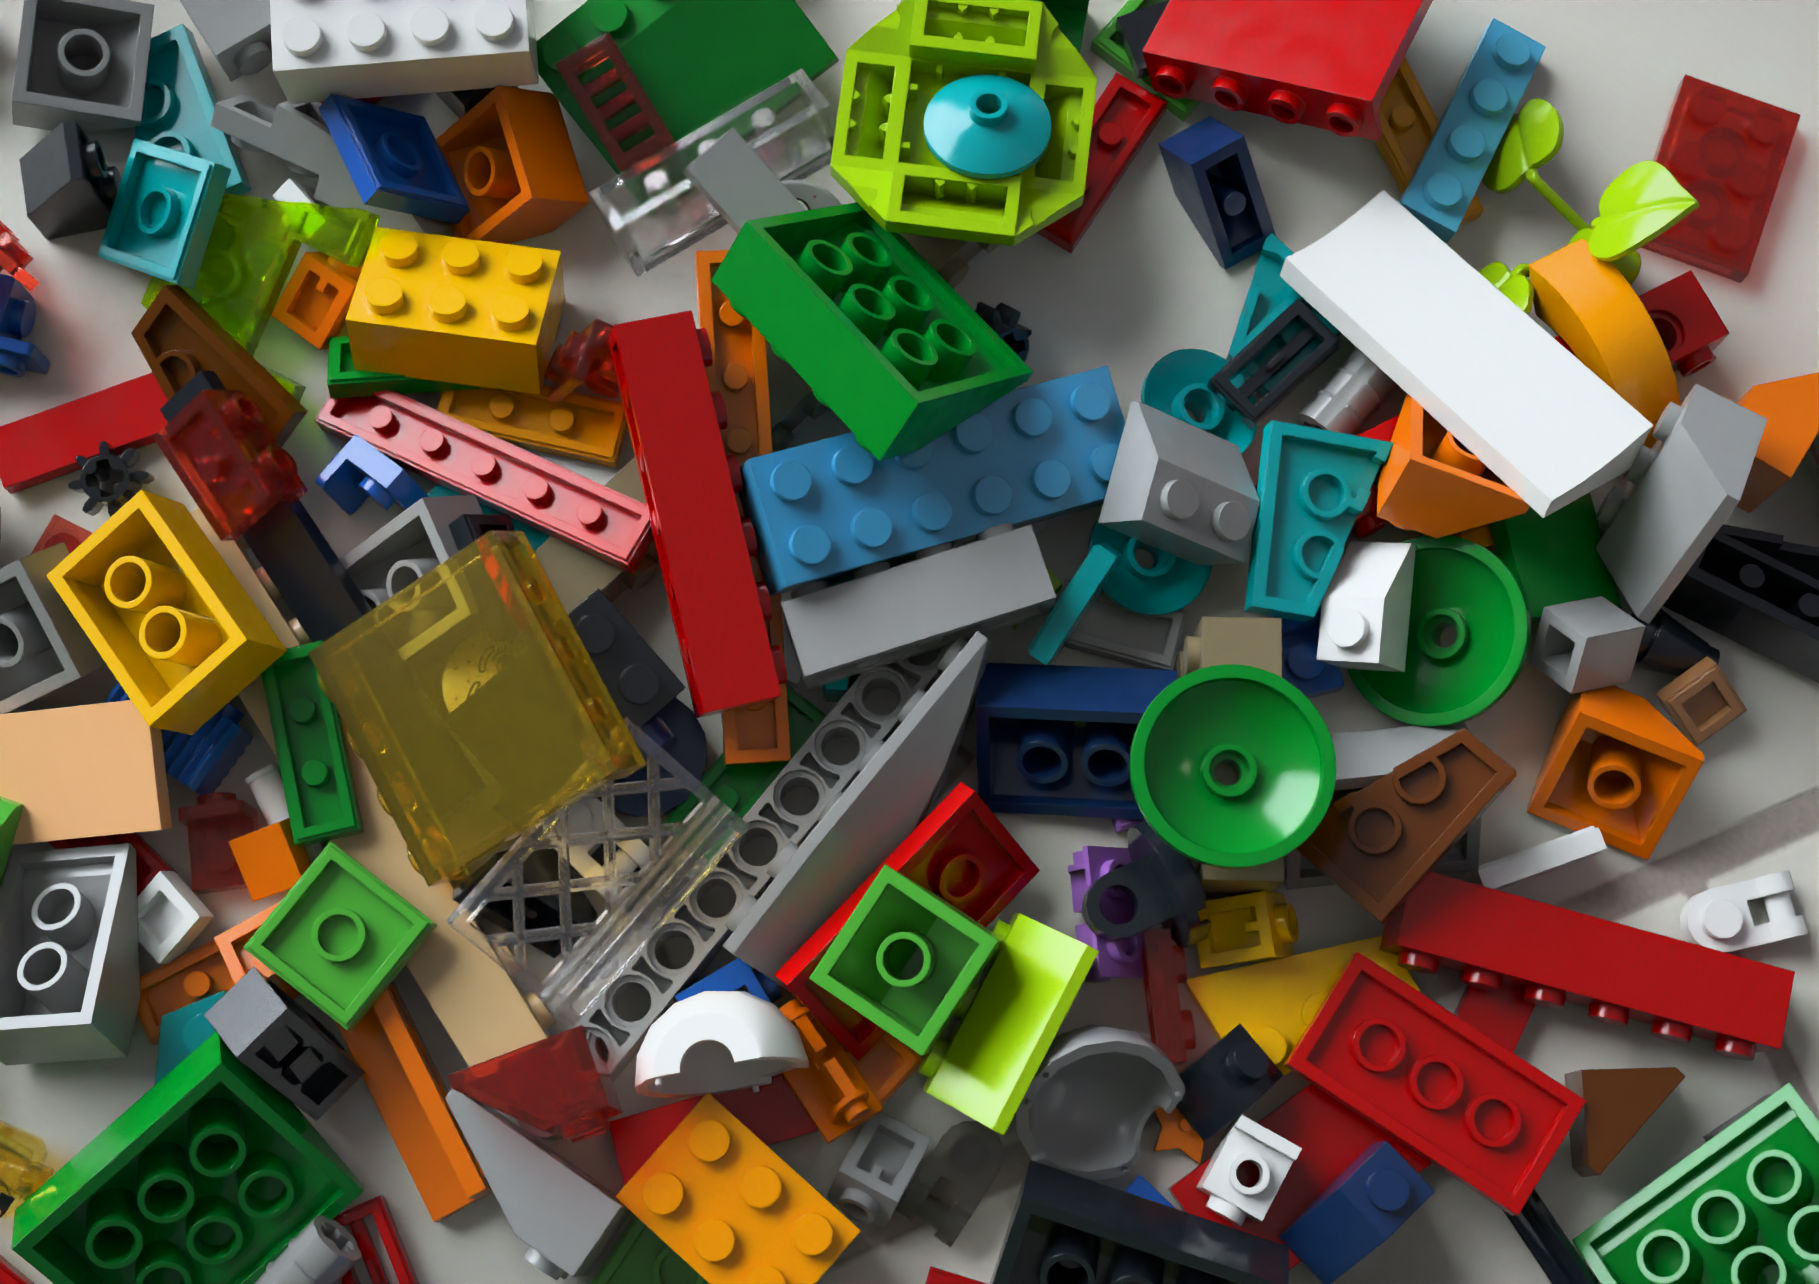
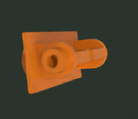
M798 999L791 1000L783 1005L779 1010L798 1029L809 1060V1068H794L781 1073V1075L826 1143L829 1144L879 1114L884 1108L840 1043L800 1004Z

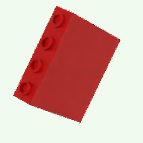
M1170 0L1142 53L1153 90L1161 92L1170 98H1188L1215 104L1227 111L1236 112L1241 110L1272 117L1285 124L1299 123L1326 129L1342 137L1357 136L1380 141L1383 133L1378 109L1433 0Z

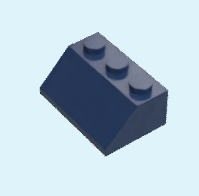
M987 662L980 681L975 704L978 795L989 809L996 813L1145 820L1137 805L1131 786L1129 770L1131 745L1139 721L1147 707L1164 688L1178 679V670L1063 665L1046 666L1039 664Z

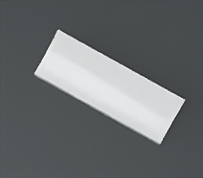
M1385 190L1381 191L1333 231L1306 248L1285 258L1280 277L1542 518L1625 473L1632 467L1653 424Z

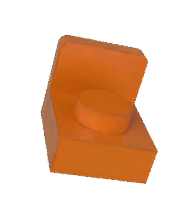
M334 248L332 252H305L271 316L319 350L329 349V337H337L346 322L345 319L364 262L351 253L338 248Z

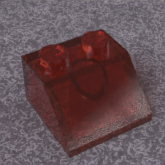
M582 1025L448 1075L452 1089L544 1132L558 1137L563 1136L564 1141L571 1139L573 1144L611 1130L608 1118L623 1113L597 1036Z

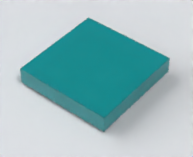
M135 138L100 245L98 257L194 289L232 169Z

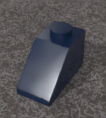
M1209 116L1158 143L1175 196L1219 265L1226 270L1261 251L1265 239L1271 233L1275 235L1245 137L1212 116Z
M1387 1141L1371 1143L1277 1237L1289 1247L1292 1253L1322 1284H1331L1384 1243L1435 1191Z

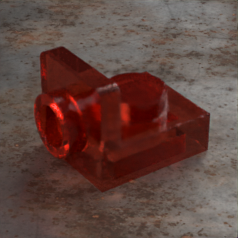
M231 792L203 794L196 797L197 805L178 808L179 822L188 828L192 891L197 894H206L247 888L228 841L259 829L257 809L244 800H237L236 794Z

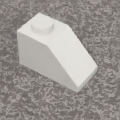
M1350 542L1322 599L1317 660L1343 669L1405 672L1416 545L1412 543Z

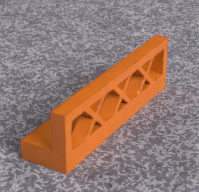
M392 981L352 1032L346 1030L339 1023L336 1022L352 1057L365 1071L362 1077L433 1221L440 1222L490 1195L493 1191L445 1099L449 1091L394 981Z

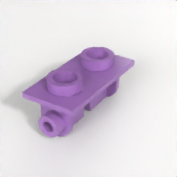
M1083 846V851L1073 853L1074 864L1068 866V874H1070L1074 913H1082L1083 896L1092 883L1103 875L1132 862L1128 848ZM1114 888L1103 892L1100 897L1099 906L1105 919L1119 925L1128 923L1134 909L1128 894ZM1086 923L1075 925L1076 940L1099 951L1085 978V983L1111 981V978H1144L1140 933L1127 939L1113 941L1096 935Z

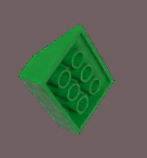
M587 0L536 41L538 74L647 212L689 180L683 173L685 168L732 127L743 137L839 61L838 57L795 0Z
M857 202L747 220L712 278V282L729 299L732 308L751 322L771 344L773 352L781 360L789 363L812 388L816 399L830 408L854 433L858 444L873 454L879 461L921 449L1025 383L1033 373L1028 365L900 233L885 231Z
M214 1032L15 1208L11 1249L54 1284H254L266 1271L268 1263L275 1261L284 1252L291 1238L297 1237L316 1216L321 1215L332 1220L364 1192V1187L295 1104L237 1059L219 1034Z
M1790 1082L1572 1241L1601 1284H1819V1116Z

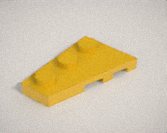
M1383 935L1185 979L1182 982L1217 1040L1221 1039L1240 1023L1283 1075L1291 1072L1290 1069L1284 1066V1063L1353 953L1358 951L1420 992L1407 969L1397 965L1399 956L1380 951Z

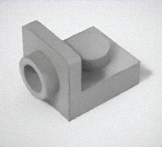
M880 1112L867 1120L838 1170L828 1193V1199L837 1204L839 1209L848 1218L861 1224L872 1223L881 1229H885L932 1139L893 1117Z

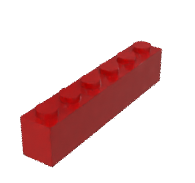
M692 310L615 324L608 342L695 717L700 718L771 702L782 696L779 684L787 683L786 664L780 646H770L765 620L772 619L771 600L765 582H755L750 557L757 555L756 536L750 518L740 519L735 493L742 492L741 472L736 456L734 454L725 455L720 430L727 429L726 408L721 392L710 391L705 367L712 366L713 364L708 333L705 328L696 329Z
M1430 872L1386 921L1380 951L1398 955L1397 965L1408 970L1426 974H1437L1439 966L1461 972V983L1487 991L1499 992L1502 983L1526 989L1524 1000L1536 1005L1563 1009L1565 1001L1589 1007L1587 1017L1598 1022L1627 1026L1628 1019L1651 1024L1650 1034L1657 1038L1678 1043H1691L1692 1036L1715 1042L1713 1052L1748 1061H1753L1757 1052L1781 1049L1795 972L1434 872Z

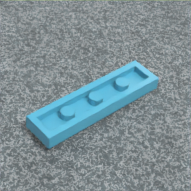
M1495 18L1492 19L1484 30L1399 201L1403 207L1445 243H1448L1457 232L1546 46Z

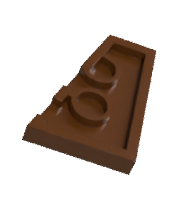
M164 285L131 332L167 399H171L200 370L215 371L272 459L308 412L180 285Z
M1462 728L1394 767L1393 772L1356 793L1353 791L1333 802V806L1328 808L1315 831L1296 850L1378 922L1384 925L1517 776L1516 770L1469 731Z

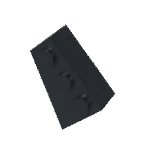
M1723 524L1663 606L1819 683V547L1783 541L1784 535Z

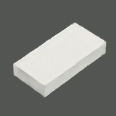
M1590 826L1478 866L1468 872L1463 880L1501 890L1591 858L1607 849L1599 827L1594 828V826Z

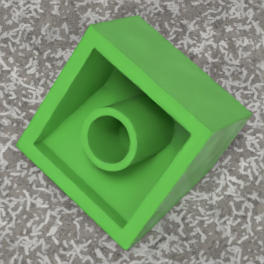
M884 864L809 979L923 1056L932 1050L1004 939L949 902L887 864Z

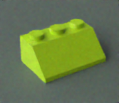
M1021 913L1013 914L1008 924L1000 919L994 924L991 931L1004 939V941L985 968L978 983H975L954 1016L958 1017V1020L948 1040L944 1041L939 1038L932 1050L926 1054L919 1068V1073L928 1077L922 1087L926 1093L1003 1136L1099 953L1098 950Z

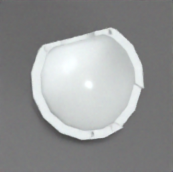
M704 991L674 1003L651 1025L637 1054L635 1090L640 1095L665 1098L705 1096L707 1092L713 1095L753 1088V1093L760 1092L759 1086L772 1083L771 1076L794 1068H809V1060L798 1029L775 1004L745 991Z

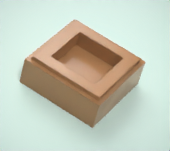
M1708 656L1655 693V696L1678 730L1696 747L1747 711V708L1717 663Z

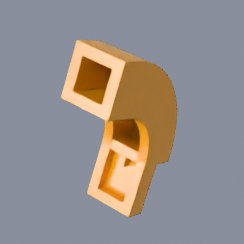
M1582 238L1528 265L1530 281L1534 287L1533 303L1535 315L1565 340L1576 357L1653 424L1643 444L1651 449L1658 440L1652 437L1653 430L1666 406L1671 401L1681 406L1672 364L1653 320L1634 289L1611 262L1601 261L1594 257L1589 251V243Z

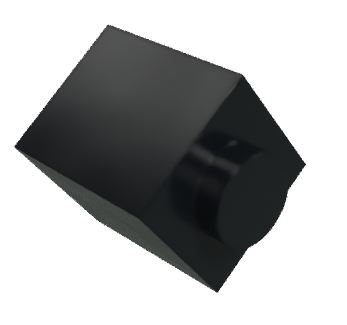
M1239 1023L1179 1073L1185 1085V1094L1183 1099L1176 1105V1108L1205 1142L1252 1106L1284 1075Z

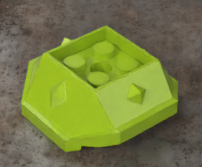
M902 0L894 12L872 26L846 50L830 164L831 176L887 232L1015 246L1083 204L1097 77L1078 50L1059 30L1058 22L1043 2L1031 0ZM999 75L1017 80L1035 91L1049 110L1052 122L1049 145L1043 156L1033 166L1014 176L1001 179H977L958 174L939 162L926 144L924 116L932 98L946 85L968 76Z

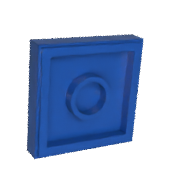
M330 94L318 108L364 205L458 224L470 211L469 205L425 117Z

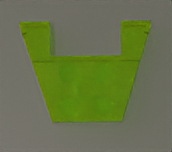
M224 194L194 289L181 287L253 357L302 243L347 265L359 267L381 216L358 208H341L314 203H296ZM152 276L141 304L148 309L164 285L178 284ZM262 365L300 403L306 387Z

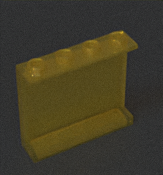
M490 530L309 652L318 671L317 678L320 688L334 702L348 729L347 738L351 748L366 764L377 786V797L380 805L388 815L393 817L407 844L408 859L413 868L423 876L428 887L465 878L469 875L467 870L469 866L604 782L626 778L647 765L523 531Z

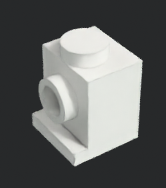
M1239 1115L1228 1125L1196 1189L1210 1196L1205 1206L1207 1209L1241 1227L1246 1217L1253 1221H1263L1293 1161L1297 1159L1302 1148L1246 1116ZM1245 1160L1253 1162L1258 1167L1260 1174L1258 1182L1250 1188L1240 1184L1236 1176L1237 1167Z

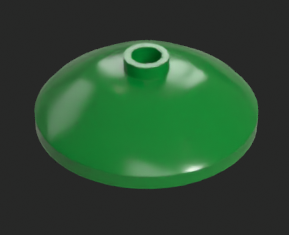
M1428 535L1412 538L1401 542L1416 545L1405 672L1347 669L1363 697L1376 709L1395 720L1410 725L1426 727L1458 725L1472 720L1491 709L1506 695L1517 680L1526 661L1530 645L1531 617L1529 606L1521 584L1512 570L1497 555L1485 547L1470 540L1449 535L1440 538ZM1454 626L1457 638L1451 646L1444 648L1440 641L1441 634L1445 628Z
M1224 664L1190 672L1172 682L1154 698L1144 712L1134 733L1130 751L1129 770L1132 790L1140 812L1152 830L1168 846L1181 855L1204 865L1224 869H1246L1262 866L1286 856L1299 847L1315 831L1325 816L1332 800L1336 782V756L1333 741L1324 719L1313 703L1298 688L1280 676L1263 669L1245 665ZM1220 764H1229L1234 767L1238 774L1237 783L1229 786L1221 784L1216 779L1215 767Z

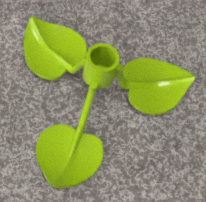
M1543 99L1529 100L1520 108L1519 113L1512 116L1482 178L1484 185L1492 192L1504 194L1514 190L1527 178L1531 186L1578 231L1572 237L1569 244L1583 238L1589 243V251L1594 257L1601 261L1611 262L1631 285L1641 269V257L1636 250L1667 231L1700 206L1698 201L1678 182L1667 168L1654 161H1642L1626 169L1611 182L1602 194L1599 202L1600 216L1591 222V226L1588 225L1539 176L1537 168L1553 159L1561 148L1564 124L1559 111L1553 105ZM1498 261L1490 263L1479 271L1482 276L1529 315L1534 298V287L1527 278L1530 277L1529 264L1521 263L1511 272L1509 267Z

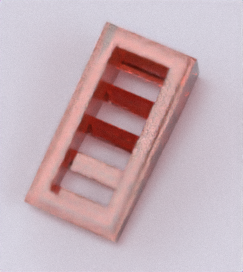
M606 32L555 64L624 177L633 174L677 146L609 32ZM610 58L615 67L583 86L578 76ZM622 80L628 87L627 90L596 108L591 99ZM635 103L639 105L642 112L610 131L606 124L607 120ZM651 125L656 134L624 153L619 144Z

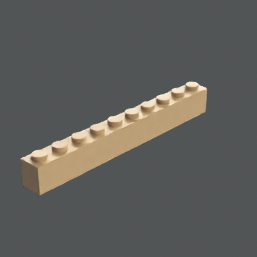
M210 501L192 511L191 515L285 648L312 643L297 618L289 620L278 602L283 597L262 566L258 569L246 552L250 547L230 516L224 517ZM260 674L238 696L277 757L262 674ZM333 675L364 832L330 841L437 924L436 928L407 962L406 966L479 1084L491 1087L555 1045L556 1042L547 1029L557 1022L536 989L525 995L513 973L522 968L503 936L500 934L491 940L478 920L481 916L453 900V890L458 886L444 866V864L453 859V856L433 826L424 832L421 830L410 812L419 804L398 773L391 778L387 776L377 760L379 756L384 754L383 749L364 721L355 725L343 706L350 702V699Z

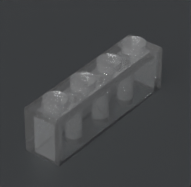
M802 68L589 192L612 241L637 277L729 224L683 172L691 162L732 127L780 181L804 180L831 164L836 119L831 105Z

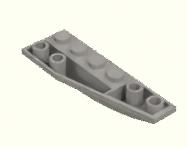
M977 631L969 642L960 636L951 645L937 666L943 673L927 692L920 688L908 700L897 717L902 723L886 742L879 740L870 749L857 768L860 774L844 793L838 792L828 803L816 821L818 823L804 842L795 845L791 841L778 854L767 870V874L774 879L762 895L756 898L748 895L725 924L733 933L723 944V947L731 954L786 988L774 974L928 816L949 774L972 715L980 681L992 647L988 638Z

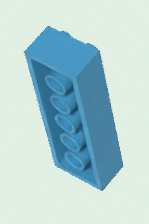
M1108 366L1012 390L921 449L879 461L873 454L863 449L856 441L853 432L748 459L739 467L742 478V492L738 494L745 517L750 518L757 542V557L769 596L793 591L813 582L829 581L851 575L865 566L879 562L894 563L915 557L917 552L940 544L951 543L952 546L977 540L976 536L985 532V529L999 524L1011 523L1014 529L1103 505L1125 426Z

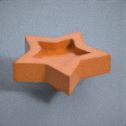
M1176 1107L1171 1114L1165 1112L1163 1108L1155 1110L1154 1114L1161 1128L1153 1152L1179 1149L1196 1164L1200 1165L1204 1146L1203 1139Z

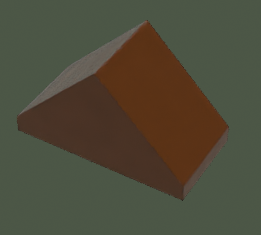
M1676 1067L1587 1069L1565 1073V1087L1586 1100L1569 1130L1572 1168L1582 1177L1600 1176L1686 1076Z

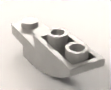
M245 93L215 104L211 127L231 135V142L240 148L253 152L267 151L286 160L285 166L293 172L310 177L319 176L313 198L334 207V214L341 219L357 224L369 223L381 228L442 236L449 235L451 223L364 205L318 109L322 103L289 104L286 101L277 104L275 107Z

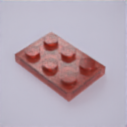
M1685 74L1678 84L1652 161L1667 168L1678 182L1698 201L1700 206L1641 248L1741 283L1749 274L1801 115Z

